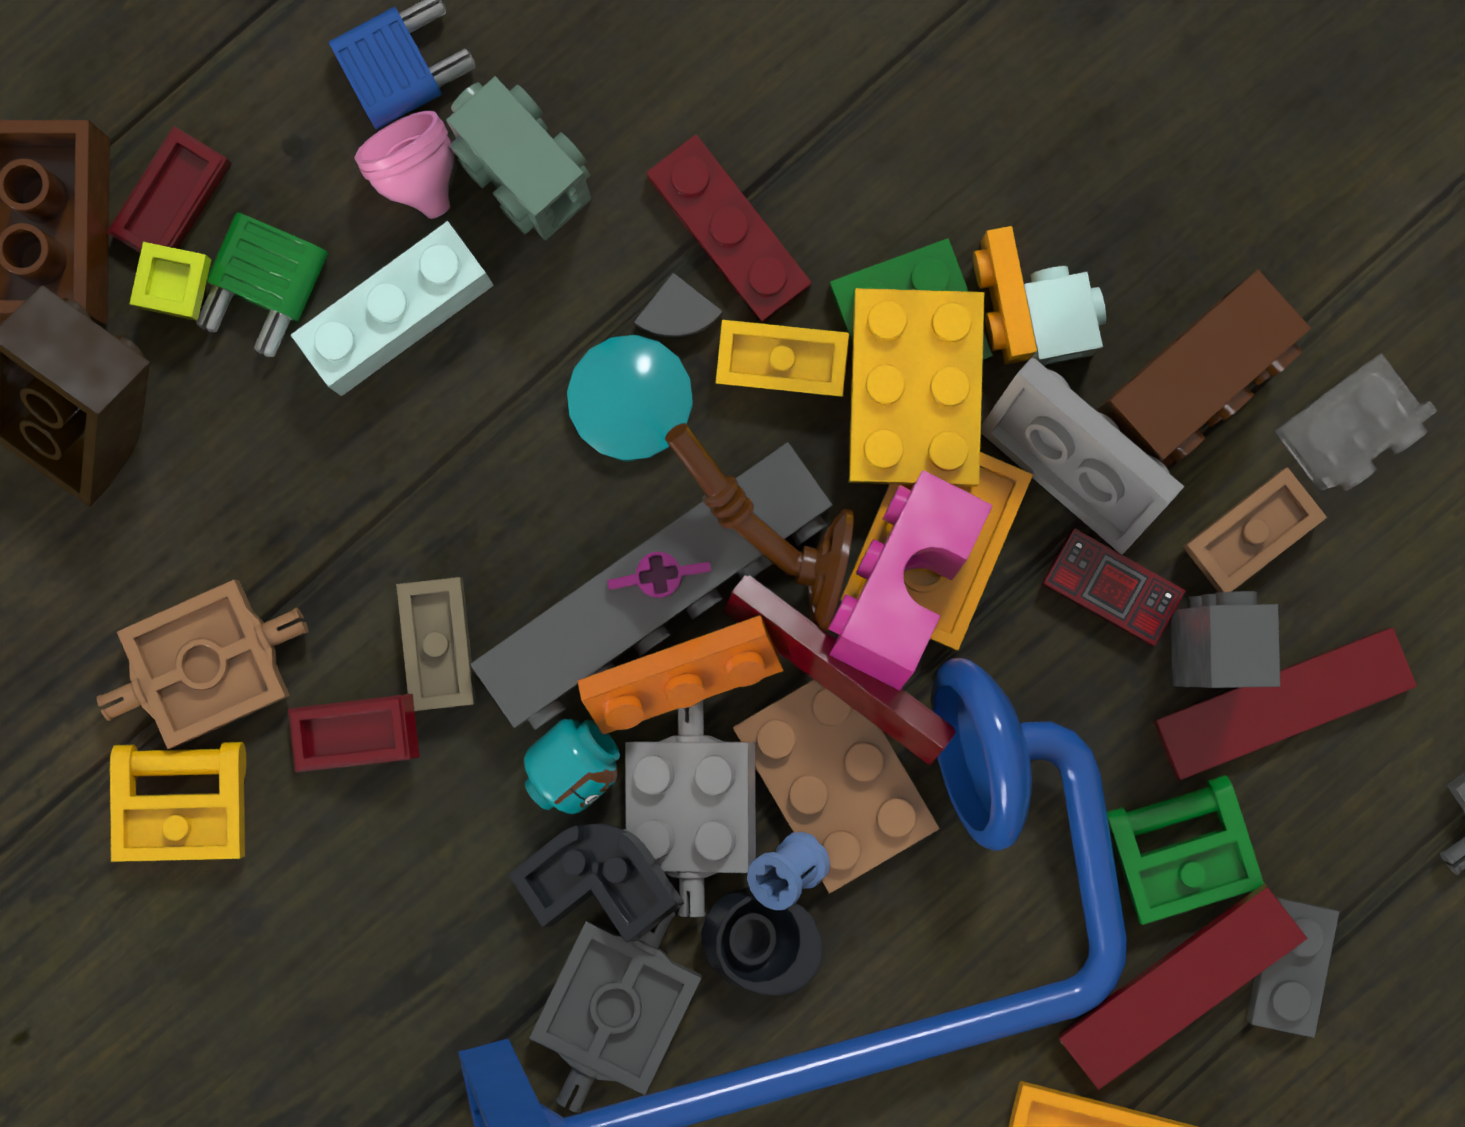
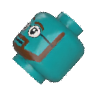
M563 719L527 750L524 756V766L528 779L525 781V788L530 797L543 809L550 810L555 807L567 814L580 813L616 782L618 777L616 761L620 757L619 749L608 733L604 735L601 733L594 721L588 719L580 722L576 719Z

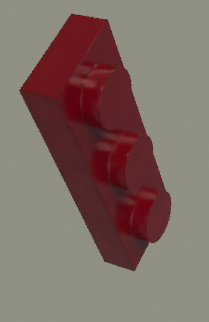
M697 134L646 172L649 181L760 324L765 323L811 287L812 282Z

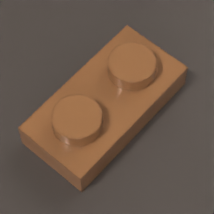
M1286 467L1278 471L1182 547L1218 592H1232L1327 517L1290 469Z

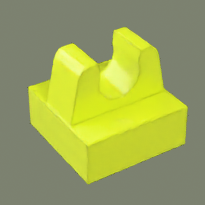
M143 242L129 304L138 309L198 321L211 258L205 254Z

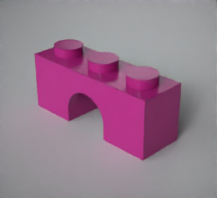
M924 470L920 473L911 490L899 485L882 520L893 526L884 544L875 539L871 541L855 573L866 579L857 599L845 594L828 629L839 635L829 655L900 691L914 673L940 618V615L919 605L911 598L904 584V572L910 569L923 568L953 580L967 561L993 505Z

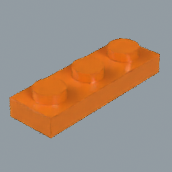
M761 615L577 681L581 700L604 735L615 730L632 728L641 721L678 708L694 706L703 699L725 691L753 685L765 677L782 672L783 667L778 650Z

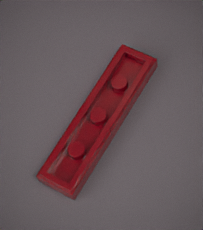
M745 575L732 591L723 611L738 623L761 615L779 654L928 765L937 758L955 735L956 731L952 725L902 688L899 691L830 656L829 654L836 639L825 631L820 630L816 624L750 575L749 577Z
M1389 627L1280 669V687H1235L1153 719L1174 775L1176 779L1182 780L1415 688L1417 685L1394 628Z
M1264 883L1114 992L1098 1007L1088 1011L1059 1033V1040L1097 1089L1100 1090L1308 938L1274 893Z

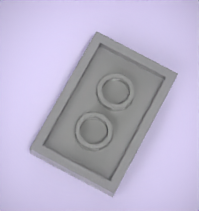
M1034 357L1016 374L981 425L982 435L1024 471L1033 474L1032 478L1121 555L1184 487L1170 475L1167 467L1161 461L1143 452L1120 432L1118 426L1111 418L1094 410L1070 389L1062 376L1045 368Z

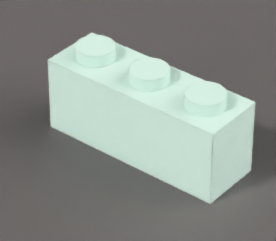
M447 221L292 333L291 336L327 386L342 396L494 285Z

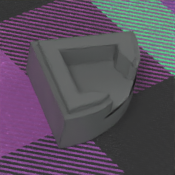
M672 273L634 321V324L641 330L654 336L682 337L708 329L720 319L723 311L676 274Z

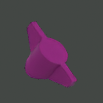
M652 552L645 555L639 562L636 574L607 580L609 590L638 585L646 595L664 599L673 595L679 589L682 577L711 572L710 562L679 566L678 562L671 555L664 552Z

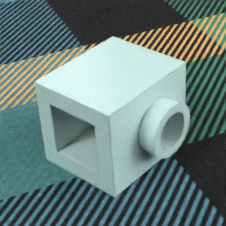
M1058 266L1030 274L1032 283L1024 284L1037 348V352L1032 357L1042 365L1089 357L1097 353L1103 347L1099 325L1106 323V310L1100 288L1090 287L1088 273L1083 272L1069 275L1068 266Z

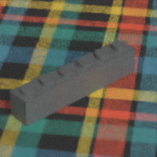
M788 442L735 478L738 481V485L746 492V496L754 503L753 512L785 540L791 538L796 547L828 526L821 515L830 510L832 504ZM701 502L470 665L514 728L520 727L529 721L534 730H536L566 709L560 698L578 686L577 680L614 668L613 661L631 648H634L641 657L671 636L665 626L684 611L694 620L723 599L717 589L737 574L741 579L745 575L748 577L750 575L754 578L773 563L735 530L723 528L718 522V518L711 513L710 507ZM652 552H664L671 555L678 562L679 566L710 562L711 572L682 577L679 589L673 595L664 599L646 595L638 585L609 590L607 582L610 579L636 574L639 562L645 555Z

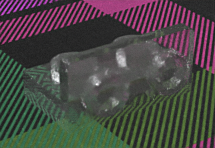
M1381 353L1274 431L1319 491L1335 487L1340 484L1344 491H1348L1377 470L1371 460L1388 447H1391L1394 453L1397 454L1423 437L1428 431L1422 422L1436 413L1437 409L1430 400L1419 404Z

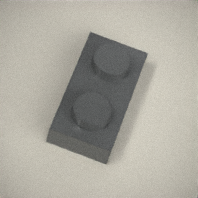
M1277 897L1308 939L1254 977L1246 1021L1251 1025L1315 1038L1340 911Z

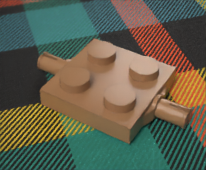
M229 581L117 631L129 659L131 682L104 695L97 696L98 706H108L124 699L115 705L101 710L105 719L110 721L114 717L142 705V708L155 719L167 749L175 748L289 697V692L276 665V650L274 646L303 633H308L307 624L301 621L281 630L283 627L304 618L297 607L264 623L253 612L240 581Z

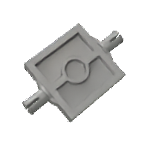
M705 699L694 706L678 708V735L659 742H625L626 830L634 834L645 844L665 874L679 878V895L684 901V904L679 907L678 916L681 917L706 916V877L719 872L748 873L749 866L756 859L755 742H724L710 735H704Z

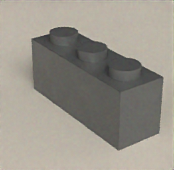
M1255 591L1216 592L1215 594L1189 597V608L1175 610L1171 616L1172 686L1205 688L1280 687L1278 604L1257 605V592Z

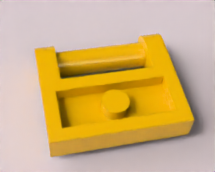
M223 742L220 749L138 751L136 745H114L110 756L111 862L240 859L245 857L244 778L247 760L244 743ZM219 774L220 793L136 795L138 776Z

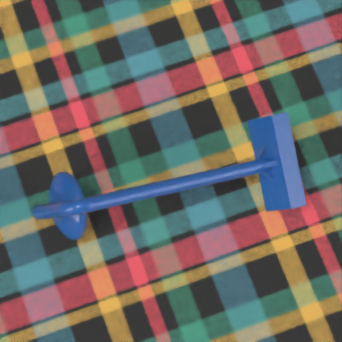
M951 658L935 674L930 698L931 711L952 725L956 731L945 749L937 756L938 763L951 802L965 829L979 845L993 851H1002L1014 845L1018 840L1027 820L1032 795L1030 761L1045 760L1052 763L1059 770L1063 783L1088 938L1087 959L1084 966L1075 975L1062 981L564 1118L539 1103L509 1039L500 1040L458 1052L474 1127H686L1076 1018L1098 1007L1117 987L1126 965L1127 936L1101 773L1093 751L1073 730L1054 722L1020 723L1014 707L1002 688L987 672L971 660Z

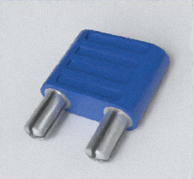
M423 0L398 13L394 6L328 41L376 130L440 97L443 94L439 87L475 69V61L467 49H463L428 68L410 35L416 29L446 14L442 0Z

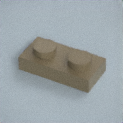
M456 577L396 584L408 694H413L414 710L420 711L476 704L473 668L470 665L472 658L463 578Z

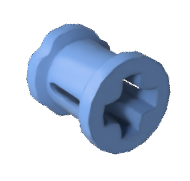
M793 832L778 845L776 852L764 853L752 861L748 868L747 876L750 890L755 898L765 907L773 910H785L797 902L802 889L815 887L828 875L830 868L827 850L819 844L813 835L805 832Z

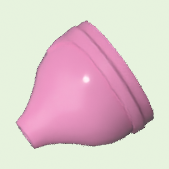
M423 111L401 118L378 131L358 149L354 157L358 168L379 194L391 201L414 207L430 219L437 218L450 209L449 183L454 166V151L449 146L451 141L447 136L448 131L436 112Z

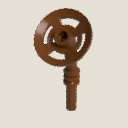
M686 423L673 427L666 434L665 441L704 491L702 495L704 504L710 507L711 513L718 518V522L723 528L735 530L786 575L796 577L795 584L808 587L810 619L820 630L827 633L836 611L847 568L853 533V511L843 509L825 531L816 549L803 546L802 551L799 552L753 512L754 503L746 496V492L738 485L735 477L723 474Z

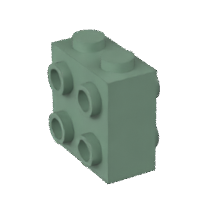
M494 76L484 86L479 82L471 85L454 101L451 106V110L454 113L446 119L456 138L449 145L450 148L459 157L457 159L459 164L481 188H484L490 181L496 186L497 190L493 194L501 203L499 207L524 235L534 228L546 241L592 200L586 179L591 175L584 166L587 162L585 157L562 132L554 138L546 132L548 127L540 118L543 112L518 84L509 91Z

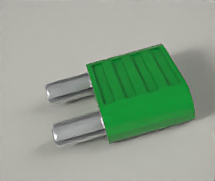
M236 212L208 274L206 283L212 285L196 324L208 332H217L234 295L270 311L254 349L267 357H274L290 320L299 321L328 252L310 242Z

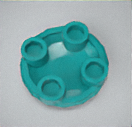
M638 335L611 337L589 349L575 366L567 390L569 416L580 437L600 454L614 457L623 462L650 458L670 447L665 441L666 434L678 424H687L693 408L690 377L679 357L660 342Z

